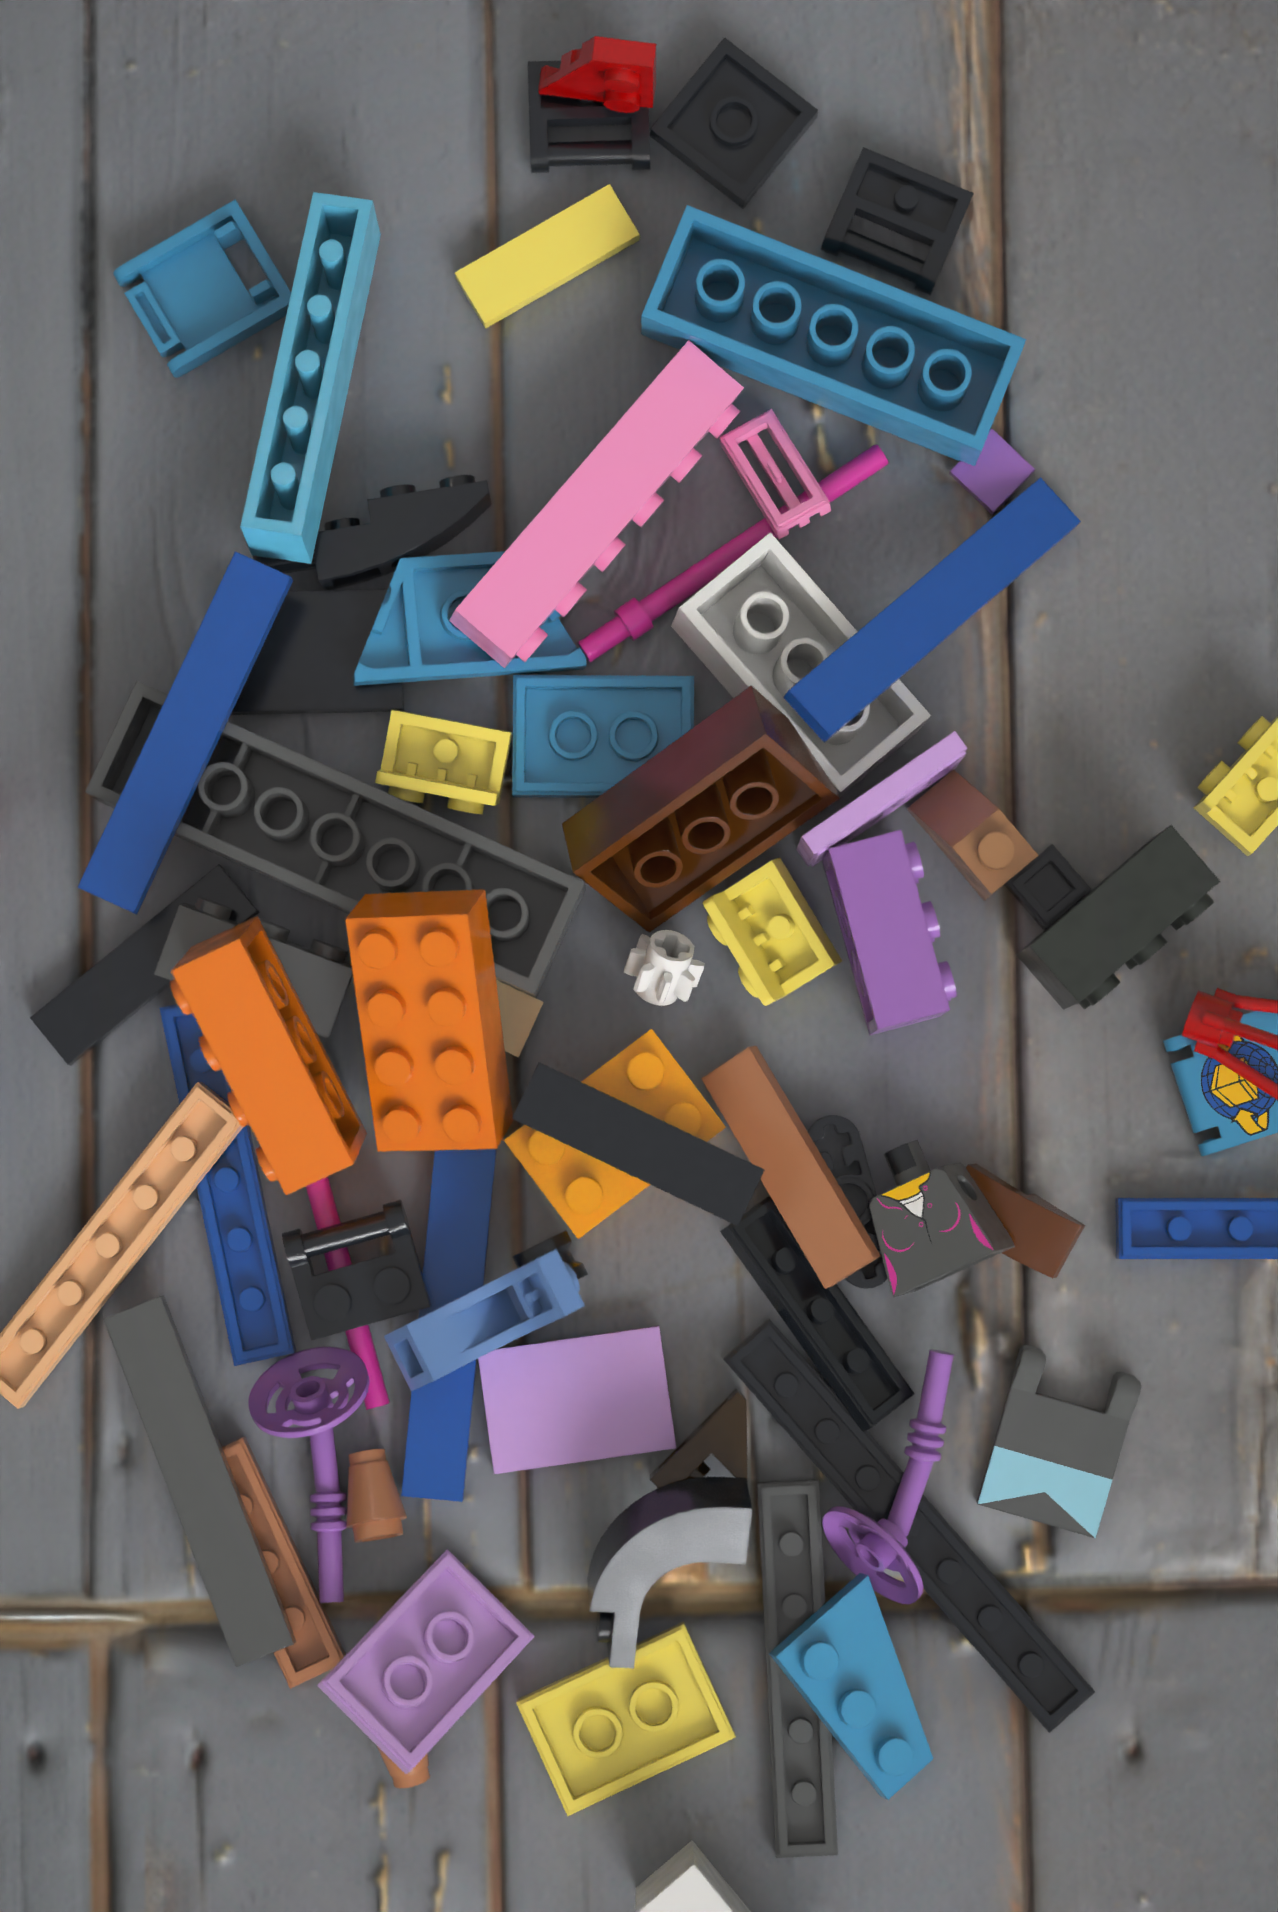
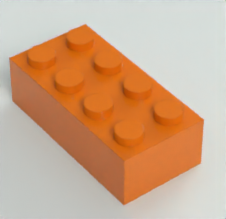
M485 889L365 894L345 920L377 1152L497 1149L513 1122V1112Z
M258 916L192 946L171 970L175 978L170 982L171 990L179 1008L185 1015L193 1013L204 1034L199 1037V1044L207 1063L214 1071L221 1069L232 1091L228 1092L227 1097L235 1118L241 1126L250 1125L260 1144V1147L256 1148V1156L267 1179L270 1182L278 1180L285 1195H288L353 1165L367 1132Z

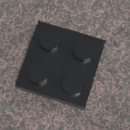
M724 37L650 128V137L737 205L744 208L816 120L818 109Z

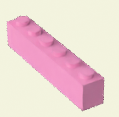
M688 340L459 604L449 621L503 668L516 655L526 662L547 638L548 634L540 627L554 610L563 617L567 615L587 591L579 581L593 565L601 572L610 565L626 545L618 538L622 531L632 520L639 527H642L663 503L664 499L656 492L671 476L680 483L703 456L695 449L702 438L710 432L718 439L741 412L733 405V402L744 387Z

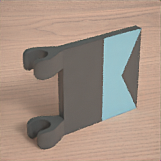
M1022 1345L1017 1354L1009 1392L977 1504L1096 1538L1129 1421L1140 1395L1141 1382L1134 1375L1116 1372L1110 1384L1105 1412L1036 1393L1044 1371L1046 1355L1040 1348Z

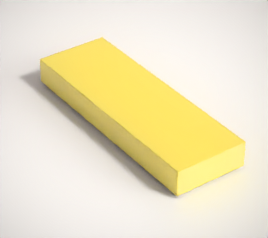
M608 184L456 271L455 277L486 329L638 242L640 234L613 188Z

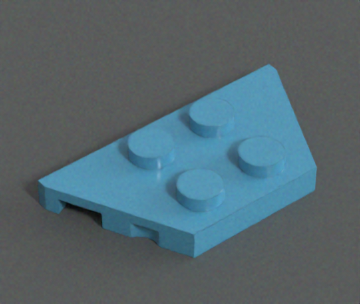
M505 551L400 558L354 672L353 686L584 670L587 662L585 654L580 647L577 649L559 619L561 615L556 610L540 627L548 636L531 657L524 662L516 655L505 668L449 621L454 610Z

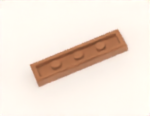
M751 1046L701 1078L750 1163L765 1169L760 1180L823 1287L827 1289L879 1258L881 1256L758 1047Z
M244 1436L222 1448L296 1639L295 1644L273 1652L291 1689L333 1669L346 1654L323 1604L319 1603V1595Z

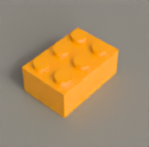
M652 1029L581 1081L706 1142L726 1128ZM525 1124L504 1140L577 1239H580L650 1185Z

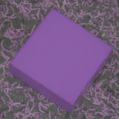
M991 429L976 465L973 466L959 461L949 474L993 515L1034 473L1035 469L999 434Z

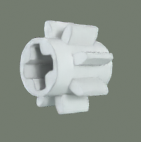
M660 930L655 932L651 938L644 934L640 935L636 948L630 951L624 973L636 976L633 990L643 1000L654 1005L665 1006L674 1003L677 998L684 1002L688 1001L692 988L698 985L705 963L692 959L695 946L686 936L672 930Z

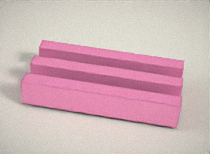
M772 409L719 437L721 447L778 540L789 535V528L795 525L801 528L809 524V517L817 513L822 517L831 512L828 498ZM767 429L808 495L809 500L803 503L799 502L757 433ZM744 440L747 442L789 511L783 514L779 512L739 447V443Z

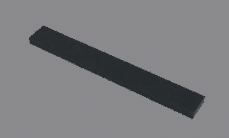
M768 1318L728 1353L723 1360L855 1511L870 1517L876 1522L880 1519H888L904 1472L867 1430L862 1432L840 1399ZM922 1495L910 1532L906 1537L908 1545L905 1549L911 1556L921 1576L923 1589L1050 1733L1092 1696L1095 1691L925 1496Z

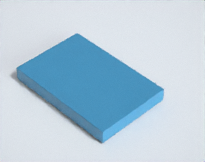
M513 675L512 796L541 798L599 797L694 727V676Z

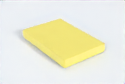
M684 1621L638 1642L636 1645L634 1669L609 1667V1660L606 1657L516 1701L567 1816L736 1738L735 1732Z

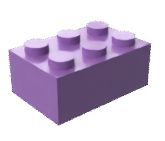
M897 830L829 848L822 863L869 1036L934 1019L950 1011L948 1001L957 996L956 987L948 962L937 963L932 942H935V938L940 937V930L931 901L925 903L920 901L916 884L919 883V878L924 877V872L916 843L910 842L905 844L902 831Z

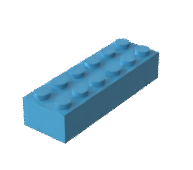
M689 205L684 210L641 315V335L679 350L690 340L721 367L973 466L976 465L1027 340Z

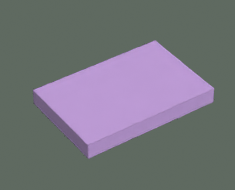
M954 731L804 834L796 848L797 852L807 866H815L824 859L829 848L847 844L956 769L966 755L965 751L968 748L956 731Z
M659 1325L503 1347L478 1358L494 1474L676 1449Z
M447 1549L317 1686L407 1774L535 1636Z

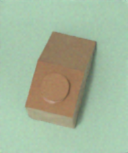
M952 770L907 808L910 814L984 901L1039 856L1003 812L955 770Z

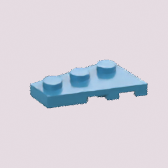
M859 1573L769 1654L877 1793L889 1800L934 1758L869 1576Z

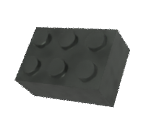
M1170 825L1149 840L1016 954V956L1063 1010L1078 1003L1083 1009H1086L1090 1005H1095L1120 984L1121 981L1115 976L1114 972L1125 964L1130 970L1137 965L1140 966L1168 942L1161 935V932L1170 924L1177 931L1184 924L1188 925L1210 907L1214 901L1207 893L1220 880L1175 828Z

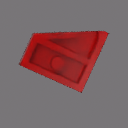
M594 36L582 43V48L571 50L562 55L560 69L548 65L541 68L538 93L604 102L606 108L623 113L637 112L640 107L653 108L656 88V44Z

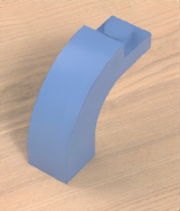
M557 1249L400 1327L385 1335L384 1338L410 1390L413 1391L538 1328L565 1317L585 1305L579 1295L580 1287L575 1272L566 1262L562 1261Z

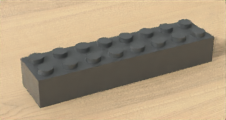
M136 681L85 792L107 806L115 808L168 694ZM228 721L174 835L347 914L353 910L365 894L485 889L496 980L534 998H537L586 890L585 882Z

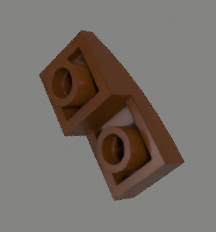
M967 1164L966 1169L1015 1245V1247L1002 1252V1254L1048 1277L1057 1278L1085 1225L1038 1195H1026L978 1164Z

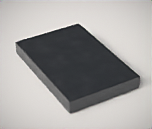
M388 589L288 591L231 715L391 712L393 709L404 711V682L353 686L354 672Z

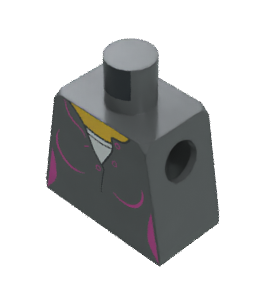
M918 1140L898 1146L884 1154L897 1187L872 1198L869 1207L893 1297L916 1292L1015 1247L1009 1233L963 1164L944 1165L931 1171Z

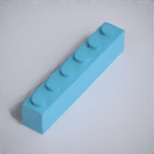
M313 192L240 525L250 553L253 556L312 563L381 237L373 200Z

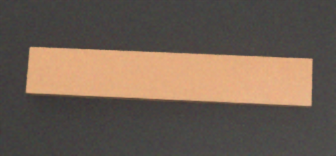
M203 1082L195 1084L0 1333V1394L17 1409L27 1404L242 1130L243 1126L235 1118L229 1103Z

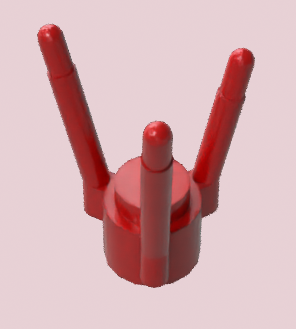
M1219 988L1216 989L1214 996L1198 990L1185 1022L1182 1037L1196 1041L1194 1052L1215 1059L1278 1100L1277 1083L1219 1046V1044L1231 1047L1235 1037L1239 1036L1278 1050V1035L1241 1023L1244 1013L1233 1009L1278 1014V1000L1236 995Z

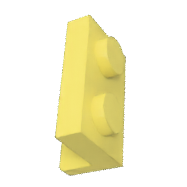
M393 709L391 710L381 770L377 771L375 783L389 786L388 794L404 801L423 803L425 793L449 797L447 805L449 809L483 814L485 804L496 806L500 802L512 732Z
M1261 716L1237 742L1245 751L1233 765L1229 767L1221 760L1197 786L1205 796L1195 805L1194 809L1246 856L1251 855L1278 826V716L1271 722Z
M780 857L771 860L731 887L703 901V906L708 912L707 923L712 934L721 944L729 947L739 964L738 974L742 984L752 996L759 997L764 1006L784 998L842 962V959Z

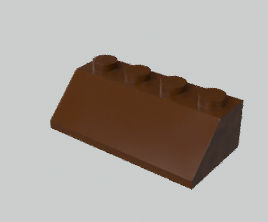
M751 685L564 821L562 827L573 873L650 933L837 801L839 795L837 789L790 720Z

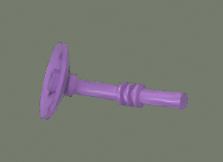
M338 1347L310 1348L281 1359L258 1378L252 1387L248 1400L251 1417L262 1431L283 1438L306 1436L310 1438L316 1493L310 1495V1502L316 1504V1507L310 1509V1516L317 1518V1521L310 1524L311 1530L317 1532L319 1603L344 1602L342 1530L346 1529V1521L341 1520V1516L347 1514V1507L341 1506V1502L347 1500V1494L340 1492L333 1427L343 1422L358 1409L367 1395L370 1381L367 1368L362 1359L355 1353ZM316 1369L338 1370L333 1379L317 1376L302 1379L300 1375ZM355 1383L354 1393L348 1402V1388ZM280 1387L283 1388L276 1400L275 1407L277 1413H268V1405L272 1396ZM338 1396L336 1403L333 1404L332 1399ZM293 1401L295 1409L287 1411L290 1402ZM292 1424H294V1425L304 1426V1427L292 1428V1427H289V1426L292 1425Z
M929 1350L917 1418L911 1419L909 1423L914 1432L907 1434V1440L912 1445L906 1446L904 1453L909 1456V1460L888 1519H880L876 1522L862 1513L842 1506L830 1508L822 1518L823 1531L829 1544L850 1571L856 1576L859 1573L867 1574L874 1591L887 1599L901 1604H912L923 1593L921 1576L905 1547L908 1545L906 1537L910 1532L933 1463L941 1460L942 1454L936 1448L943 1447L944 1440L939 1437V1434L946 1433L947 1428L941 1421L954 1354L941 1350ZM845 1527L849 1528L851 1538L849 1537ZM887 1568L891 1571L900 1572L904 1581L897 1580L883 1571Z

